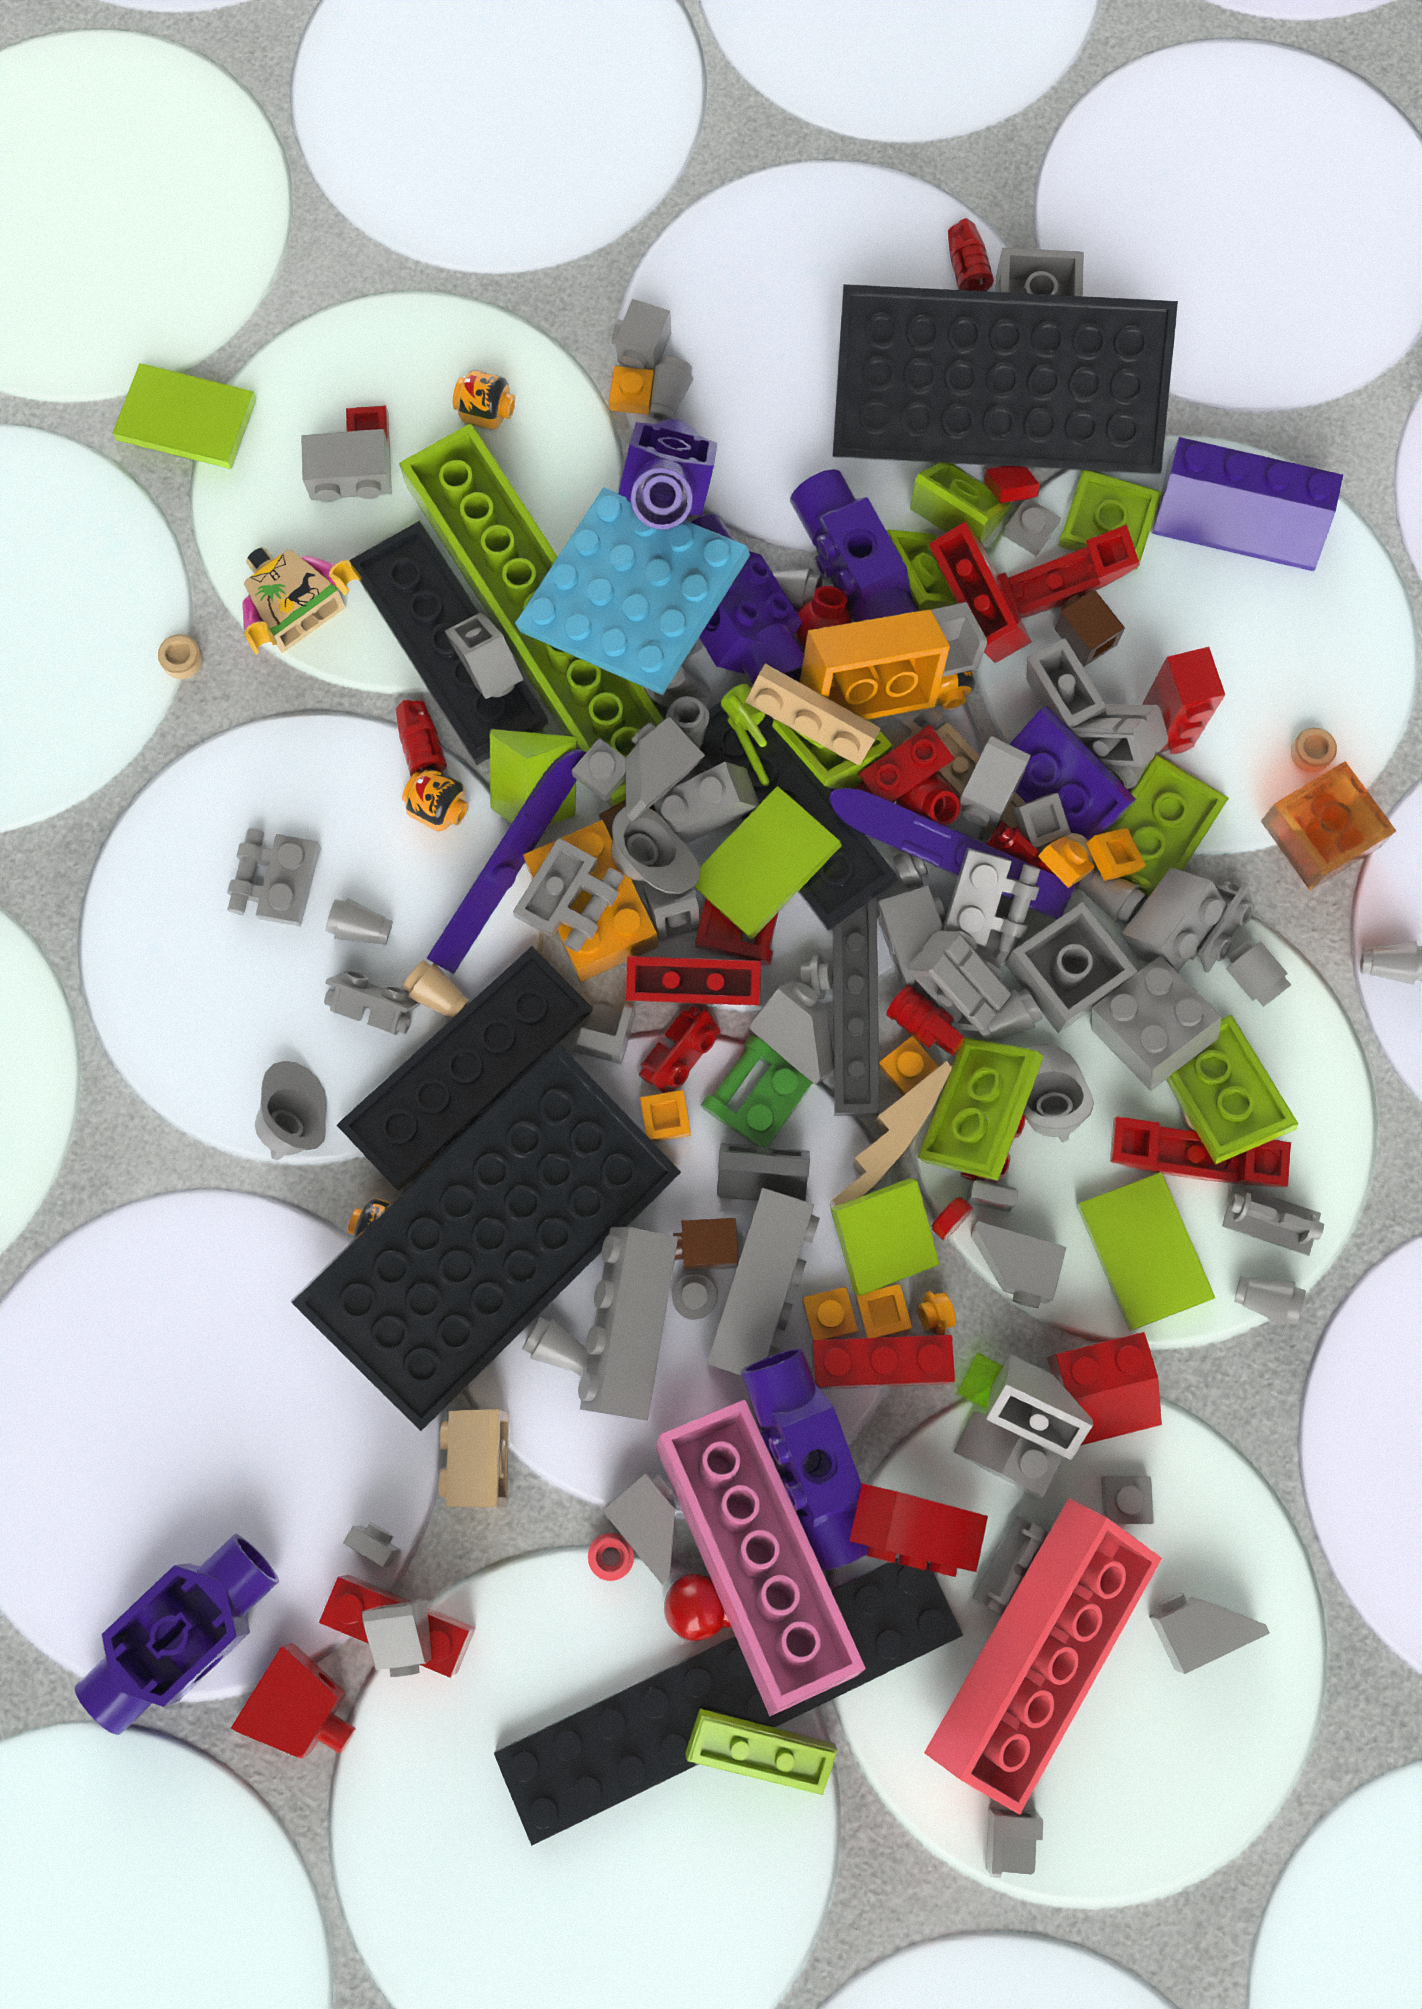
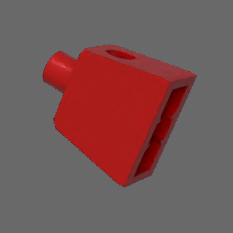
M293 1643L280 1647L231 1726V1729L242 1735L297 1758H304L309 1755L318 1741L341 1754L356 1731L355 1727L335 1715L346 1696L345 1691Z

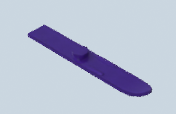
M581 749L566 752L554 760L544 772L427 956L428 960L452 974L456 972L506 891L514 884L517 874L525 864L523 855L534 850L577 781L573 777L571 770L587 752Z
M849 788L836 789L830 794L829 801L834 812L847 825L957 876L959 875L967 848L1010 859L1012 862L1007 877L1019 880L1024 864L1031 865L874 794ZM1041 869L1036 886L1040 888L1036 900H1031L1029 908L1057 920L1063 916L1076 884L1068 888L1056 875ZM1002 891V896L1013 900V894Z

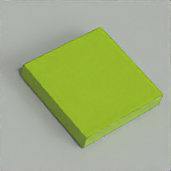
M1082 470L1058 547L1078 551L1088 547L1086 540L1127 524L1140 562L1162 492L1094 471Z
M909 1178L830 1208L853 1293L861 1296L940 1265L917 1180Z

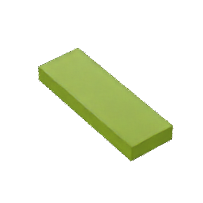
M699 1709L685 1755L688 1762L824 1795L838 1750L835 1743Z

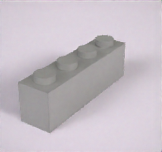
M762 1188L707 1365L741 1375V1370L750 1364L778 1354L779 1348L771 1346L776 1328L785 1331L793 1304L784 1301L789 1285L799 1287L806 1261L798 1258L803 1241L813 1242L820 1217L812 1215L815 1204Z
M633 1227L610 1228V1234L605 1238L602 1247V1259L605 1261L602 1280L597 1284L594 1293V1304L597 1310L594 1326L589 1330L586 1340V1349L589 1357L586 1372L582 1375L578 1387V1395L581 1400L579 1410L648 1421L678 1237Z

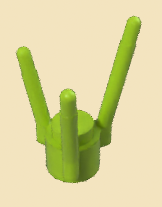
M740 684L723 697L721 707L728 714L729 718L727 721L735 730L761 784L768 785L769 779L746 730L750 732L760 747L766 746L767 741L757 727L765 717V713L746 703L751 687L748 684ZM796 731L798 734H800L806 740L810 741L819 749L824 748L823 745Z

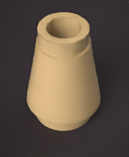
M424 960L414 968L402 986L403 989L410 993L408 998L451 1019L466 1007L470 1001L435 963L430 965Z

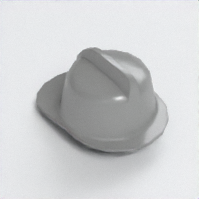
M624 807L615 816L612 824L613 843L611 852L616 867L623 875L632 880L646 881L658 890L673 894L690 891L698 883L700 876L698 860L689 847L675 834L668 823L657 812L648 808L636 820L631 822L626 816V807Z
M1048 1044L1031 1045L1027 1049L1037 1050L1044 1058L1023 1114L1034 1131L1043 1136L1059 1137L1061 1142H1066L1069 1139L1070 1133L1074 1132L1091 1115L1094 1106L1092 1093L1071 1054L1057 1046Z
M281 1061L274 1063L265 1072L262 1080L260 1108L256 1115L254 1127L258 1138L271 1150V1158L279 1160L285 1155H293L303 1150L316 1149L325 1140V1090L319 1079L308 1068L297 1062Z

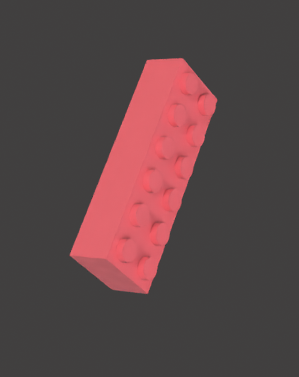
M1068 1498L924 1754L961 1781L1020 1815L1161 1562L1162 1557L1107 1517Z

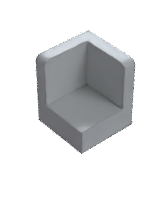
M967 602L931 610L950 645L942 677L978 669L987 645V639Z
M595 1003L592 1005L593 1011L589 1015L586 1029L581 1028L576 1044L579 1053L622 1064L635 1019L634 1006L625 1004L623 1010Z
M989 1808L986 1870L991 1877L1001 1878L1002 1872L1034 1874L1037 1840H1043V1819L1037 1812L1022 1811L1019 1815L1008 1809Z

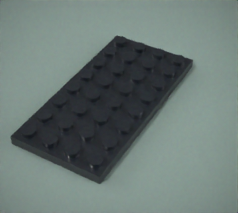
M843 284L832 457L1161 474L1178 301Z
M556 1043L291 1299V1303L402 1414L422 1431L602 1252L603 1243L610 1234V1228L627 1227L681 1171L559 1043Z

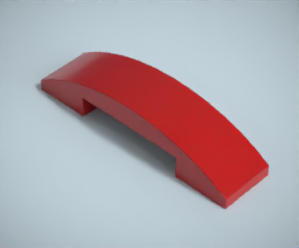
M1127 524L1086 540L1088 547L1014 576L1008 577L1006 572L998 574L1020 619L1061 606L1077 594L1083 597L1094 589L1098 590L1118 580L1140 566Z
M1116 1116L1113 1119L1110 1162L1155 1173L1162 1172V1174L1191 1179L1252 1186L1288 1187L1291 1142L1271 1140L1215 1164L1197 1132L1161 1127L1159 1122Z

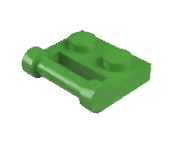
M750 1034L743 1044L745 1050L714 1094L712 1096L708 1094L700 1106L711 1116L755 1146L769 1147L813 1083L766 1042ZM760 1059L770 1067L736 1114L727 1107V1104Z

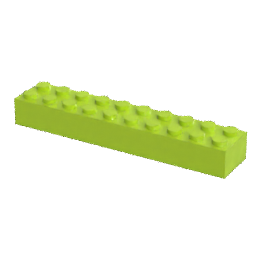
M470 423L399 462L407 489L489 618L504 636L510 651L565 736L577 737V749L585 752L600 738L626 758L636 746L632 738L649 722L657 727L664 719L642 686L519 631L515 622L558 556L473 425ZM626 780L608 799L607 803L610 808L626 800Z

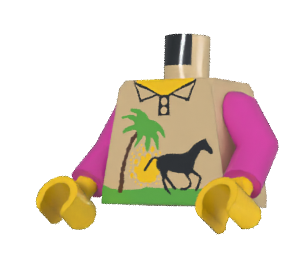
M263 547L250 553L246 559V564L254 574L243 583L249 594L242 602L244 636L254 654L260 653L258 648L267 642H271L273 646L277 645L283 654L344 610L345 605L336 587L346 595L349 592L346 586L347 583L355 579L358 581L362 579L353 565L347 560L334 564L309 555L300 557L293 550H286L275 559Z

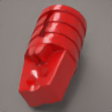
M964 218L947 231L950 259L959 290L987 291L992 287L994 278L985 244L975 223L968 218Z
M403 700L396 707L399 739L406 763L409 766L410 776L412 777L415 772L419 771L422 773L430 768L443 772L447 768V763L440 739L437 736L436 726L424 701Z
M907 985L900 991L886 1012L887 1017L895 1020L901 1027L906 1028L907 1032L915 1035V1038L928 1048L934 1043L951 1056H954L964 1045V1036L950 1025L954 1018L942 1008L936 1007L932 1001L927 1000L912 985Z

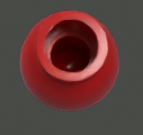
M832 586L819 587L815 590L813 599L801 608L798 616L802 624L795 634L804 649L806 647L808 630L852 623V617L846 608L847 596L842 590Z
M936 773L896 800L897 805L944 826L953 823L960 812V801L957 795L954 794L953 788L943 777Z
M698 1573L688 1574L676 1580L668 1589L664 1600V1615L671 1630L679 1637L689 1641H700L711 1638L722 1627H731L711 1577Z

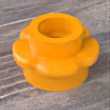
M931 1291L926 1292L923 1303L918 1304V1315L921 1324L925 1330H932L937 1335H944L946 1329L956 1325V1315L952 1302L945 1292L933 1294Z

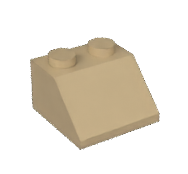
M500 1409L449 1411V1420L442 1421L440 1428L441 1450L448 1451L447 1468H441L439 1472V1497H446V1507H507L509 1413Z

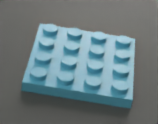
M603 487L515 624L521 633L663 695L746 563L750 553L747 545L685 520L678 526L670 529L649 527L635 515L632 505L626 500V497Z

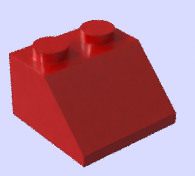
M1145 1332L1047 1357L1051 1374L1055 1376L1093 1420V1426L1080 1446L1162 1425L1158 1375Z

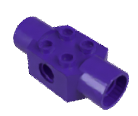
M668 419L657 424L636 422L618 494L626 497V500L631 503L633 511L640 521L655 529H670L681 524L687 517H692L693 515L702 516L714 469L718 443L699 436L693 427L681 420Z
M836 469L822 471L802 482L793 491L790 503L813 545L816 546L818 555L815 556V560L824 579L830 577L834 587L846 594V608L853 621L860 622L917 612L918 610L912 600L907 567L868 497L855 498L842 473Z
M717 514L704 515L690 522L734 540L722 518ZM749 551V558L702 631L699 639L716 667L746 674L752 685H754L765 664L800 683L804 653L793 637V634L802 624L801 619L762 555Z
M792 1349L745 1367L741 1370V1375L762 1432H760L773 1459L821 1570L838 1568L865 1556L868 1546L849 1541L862 1483L834 1406L814 1382L803 1350Z
M234 1534L201 1566L191 1563L174 1565L101 1634L106 1656L74 1687L81 1705L105 1730L112 1734L120 1735L152 1704L165 1707L180 1701L250 1633L246 1613L279 1583V1578L274 1569L253 1545L238 1534Z

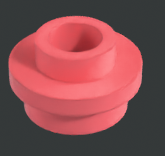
M605 1533L598 1536L588 1550L590 1569L597 1577L606 1581H615L623 1578L631 1570L634 1563L633 1548L618 1533ZM608 1547L616 1548L620 1553V1560L614 1566H609L603 1561V1552Z

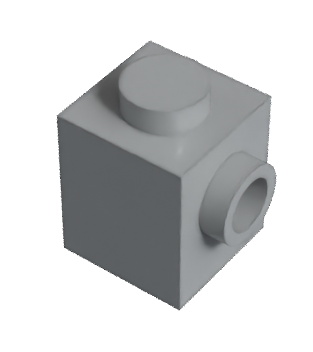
M632 299L624 320H617L612 334V344L616 345L617 362L624 364L628 368L655 370V366L660 363L672 334L670 310Z

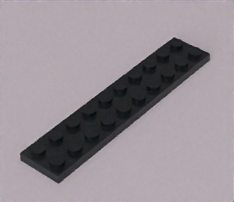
M897 1557L895 1563L887 1562L831 1589L866 1669L858 1676L772 1716L768 1714L736 1636H733L495 1751L493 1754L531 1846L699 1765L688 1762L685 1755L699 1709L775 1728L962 1637V1631L934 1572L928 1571L929 1561L927 1562L926 1570L899 1564V1557Z

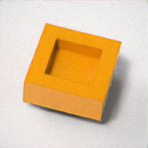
M614 366L609 397L610 411L649 415L654 370Z
M1128 828L1098 834L1086 842L1104 881L1137 873L1146 866Z
M1066 836L1050 843L1038 855L1068 888L1084 879L1095 868L1088 860L1086 850L1079 843L1069 840Z
M913 1035L879 1062L880 1070L902 1096L939 1067Z
M684 1090L640 1097L645 1132L652 1142L691 1136Z
M900 1284L877 1289L861 1296H855L866 1338H880L912 1329Z
M847 1287L802 1297L812 1340H828L858 1331Z

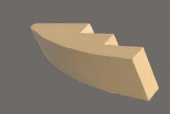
M947 1061L877 1117L875 1125L884 1135L855 1157L852 1165L861 1177L833 1198L829 1206L830 1208L871 1193L904 1155L929 1117L952 1070V1066Z

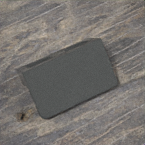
M721 1143L718 1162L717 1196L720 1198L758 1201L762 1188L806 1201L810 1151Z

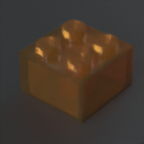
M1346 761L1276 802L1261 820L1263 826L1310 891L1381 848L1397 832Z

